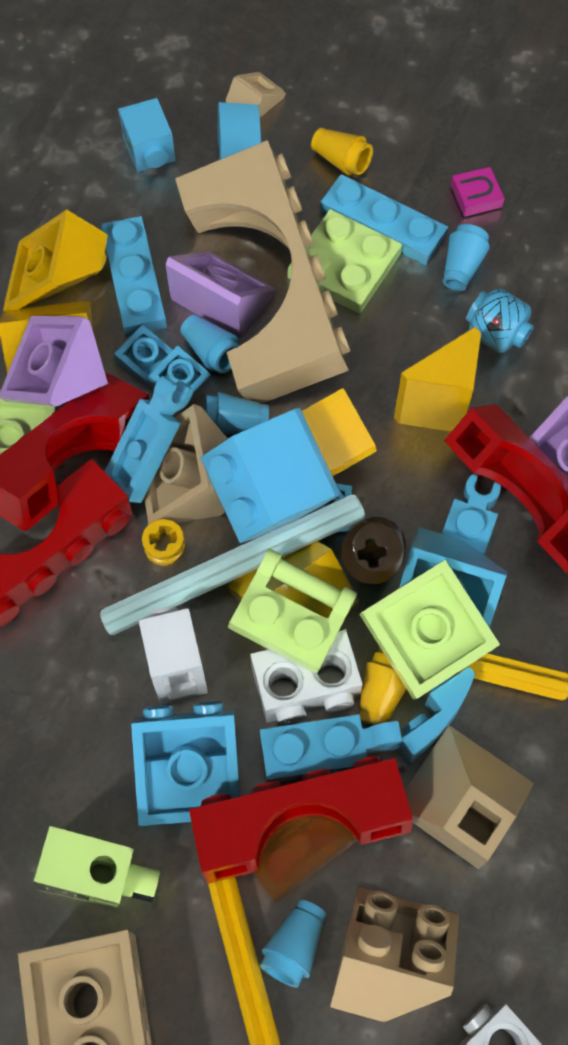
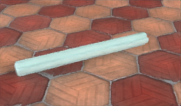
M349 495L102 609L100 612L101 621L110 635L118 634L139 624L138 620L149 618V614L155 610L165 607H176L258 569L269 548L283 554L282 557L362 521L365 518L363 506L355 495Z

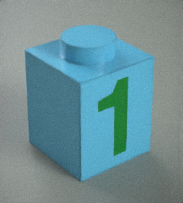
M157 98L118 109L122 135L137 172L158 168L176 161L172 132Z

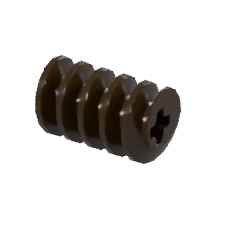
M370 517L362 520L347 533L342 543L341 558L345 569L353 578L363 583L379 584L388 581L398 572L405 556L406 540L403 531L395 522L385 517ZM371 539H375L377 546H385L386 548L379 559H374L372 552L364 551V548Z

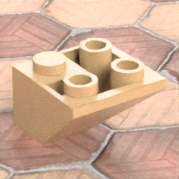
M449 725L405 789V793L413 817V823L477 869H480L489 861L517 817L534 783Z
M358 886L330 1007L386 1022L451 996L454 987L459 914L444 910L436 905H425L392 896L385 891H374Z

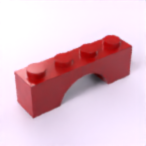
M106 373L108 384L72 399L1 453L0 517L24 532L29 530L59 505L54 477L56 469L70 457L91 450L115 451L139 400H149V394Z
M497 404L472 407L444 439V442L474 474L494 480L521 501L537 525V542L568 574V478Z
M92 459L88 460L56 486L60 506L59 516L49 536L39 545L25 552L0 554V627L12 621L18 614L19 607L34 595L40 596L47 592L55 584L57 576L70 565L75 566L86 560L92 553L93 546L107 535L113 536L120 532L133 514L127 494Z
M380 756L360 759L352 764V769L332 773L331 769L314 770L303 775L302 781L284 786L278 781L262 783L251 789L252 794L232 799L229 794L210 796L200 802V807L189 809L201 873L207 884L259 871L262 853L271 836L280 827L297 818L318 816L331 819L350 831L360 845L411 833L413 817L396 758L383 761Z

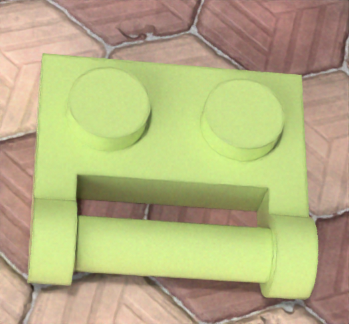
M269 548L232 616L228 628L317 674L358 593L345 586L343 590H340L282 560L283 554ZM274 577L332 607L333 609L328 619L266 588L271 578Z

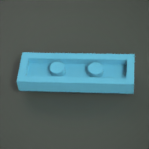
M342 174L320 202L321 214L326 215L331 209L401 243V254L425 266L428 265L447 236L448 226Z
M142 216L101 224L102 231L108 235L106 250L125 337L132 336L142 324L150 331L166 329V318Z

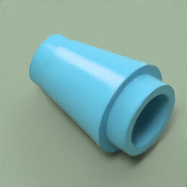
M461 224L455 232L450 234L442 280L446 287L456 291L466 290L468 283L490 249L488 243L489 235L484 229L472 224Z
M199 315L188 317L181 326V335L186 339L205 367L210 371H217L221 374L232 370L227 352L240 346L237 336L201 318Z
M218 391L216 396H205L204 411L224 435L238 434L269 419V406L267 404H260Z
M299 900L296 907L262 949V953L265 956L260 965L262 970L274 979L296 988L299 987L303 978H309L324 926L323 923L327 917L326 912L309 901Z

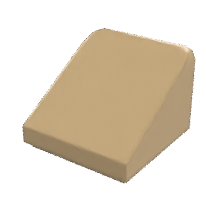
M260 72L234 76L226 97V103L258 105L259 116L262 117L284 99L286 93Z

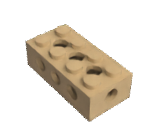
M129 930L18 953L28 1045H91L93 1043L99 1045H152L135 934ZM92 985L98 996L97 1006L89 1016L82 1018L75 1009V997L83 987Z

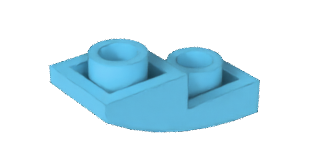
M218 102L219 160L261 143L258 105Z
M143 324L114 353L113 357L114 362L153 391L160 377L164 376L174 384L178 380L183 381L193 389L194 394L211 375L179 346L172 350Z
M470 666L431 689V693L424 706L431 715L430 719L423 713L402 728L401 732L404 737L402 738V743H399L400 748L397 751L408 766L436 743L455 718L475 676Z

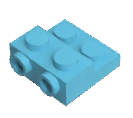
M208 701L193 704L194 713L173 714L172 705H157L143 708V717H134L131 729L138 826L191 822L189 809L200 807V802L203 799L219 794H229L231 799L240 797L234 709L224 710L222 701Z

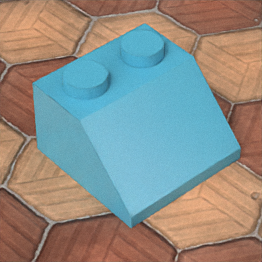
M300 408L288 411L233 435L200 457L239 543L256 539L289 524L341 495Z

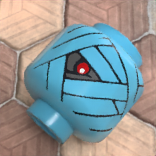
M495 288L489 293L486 291L481 292L466 316V321L470 322L469 330L476 327L481 332L480 342L498 353H505L513 345L521 348L534 328V325L528 322L531 316V307L502 288Z

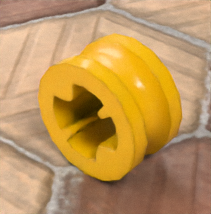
M168 519L155 520L144 529L142 544L146 556L154 564L169 566L178 562L184 555L186 547L183 531L174 521ZM164 534L170 535L171 542L176 541V543L168 544L166 551H159L157 544H152V542H159Z

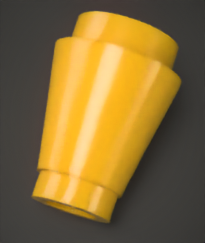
M321 127L312 137V150L348 176L353 174L361 175L370 165L373 147L367 143L364 136Z
M375 652L372 661L366 662L359 714L361 722L371 726L388 722L406 691L404 684L384 653Z

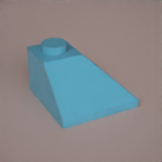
M418 527L399 588L446 560L490 628L507 571L464 540Z

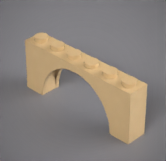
M268 140L175 178L184 210L198 234L222 227L253 228L277 238L291 252L292 276L289 289L281 307L258 334L244 344L227 352L239 393L244 399L260 404L349 371L344 354L351 352L342 326L334 328L331 318L337 316L338 311L330 290L325 292L321 290L319 282L325 280L326 276L317 254L310 257L307 247L314 245V241L306 220L298 222L296 213L303 211L294 186L286 187L284 180L291 178L283 153L275 156Z

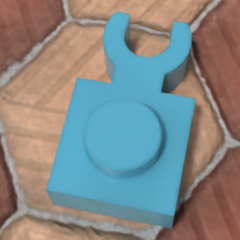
M472 474L468 478L463 495L466 502L454 499L441 534L464 540L484 555L498 517L497 513L491 512L488 509L496 504L501 491V485L495 482L491 493L481 495L474 488L478 476Z

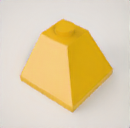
M66 209L21 239L18 243L3 311L26 308L66 290L92 275H97L106 262L105 248L108 235Z

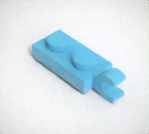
M162 376L154 387L151 401L139 400L105 470V473L127 494L129 502H142L181 424L172 416L188 404L193 394V389L183 381L178 380L174 384L168 378Z
M360 714L259 729L267 782L302 779L303 775L318 769H331L332 773L352 769V764L366 758L367 753L400 748L399 743H402L398 721L380 723L362 729Z

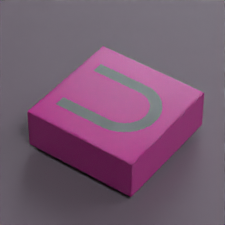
M491 167L452 176L450 185L464 217L503 207L505 198Z

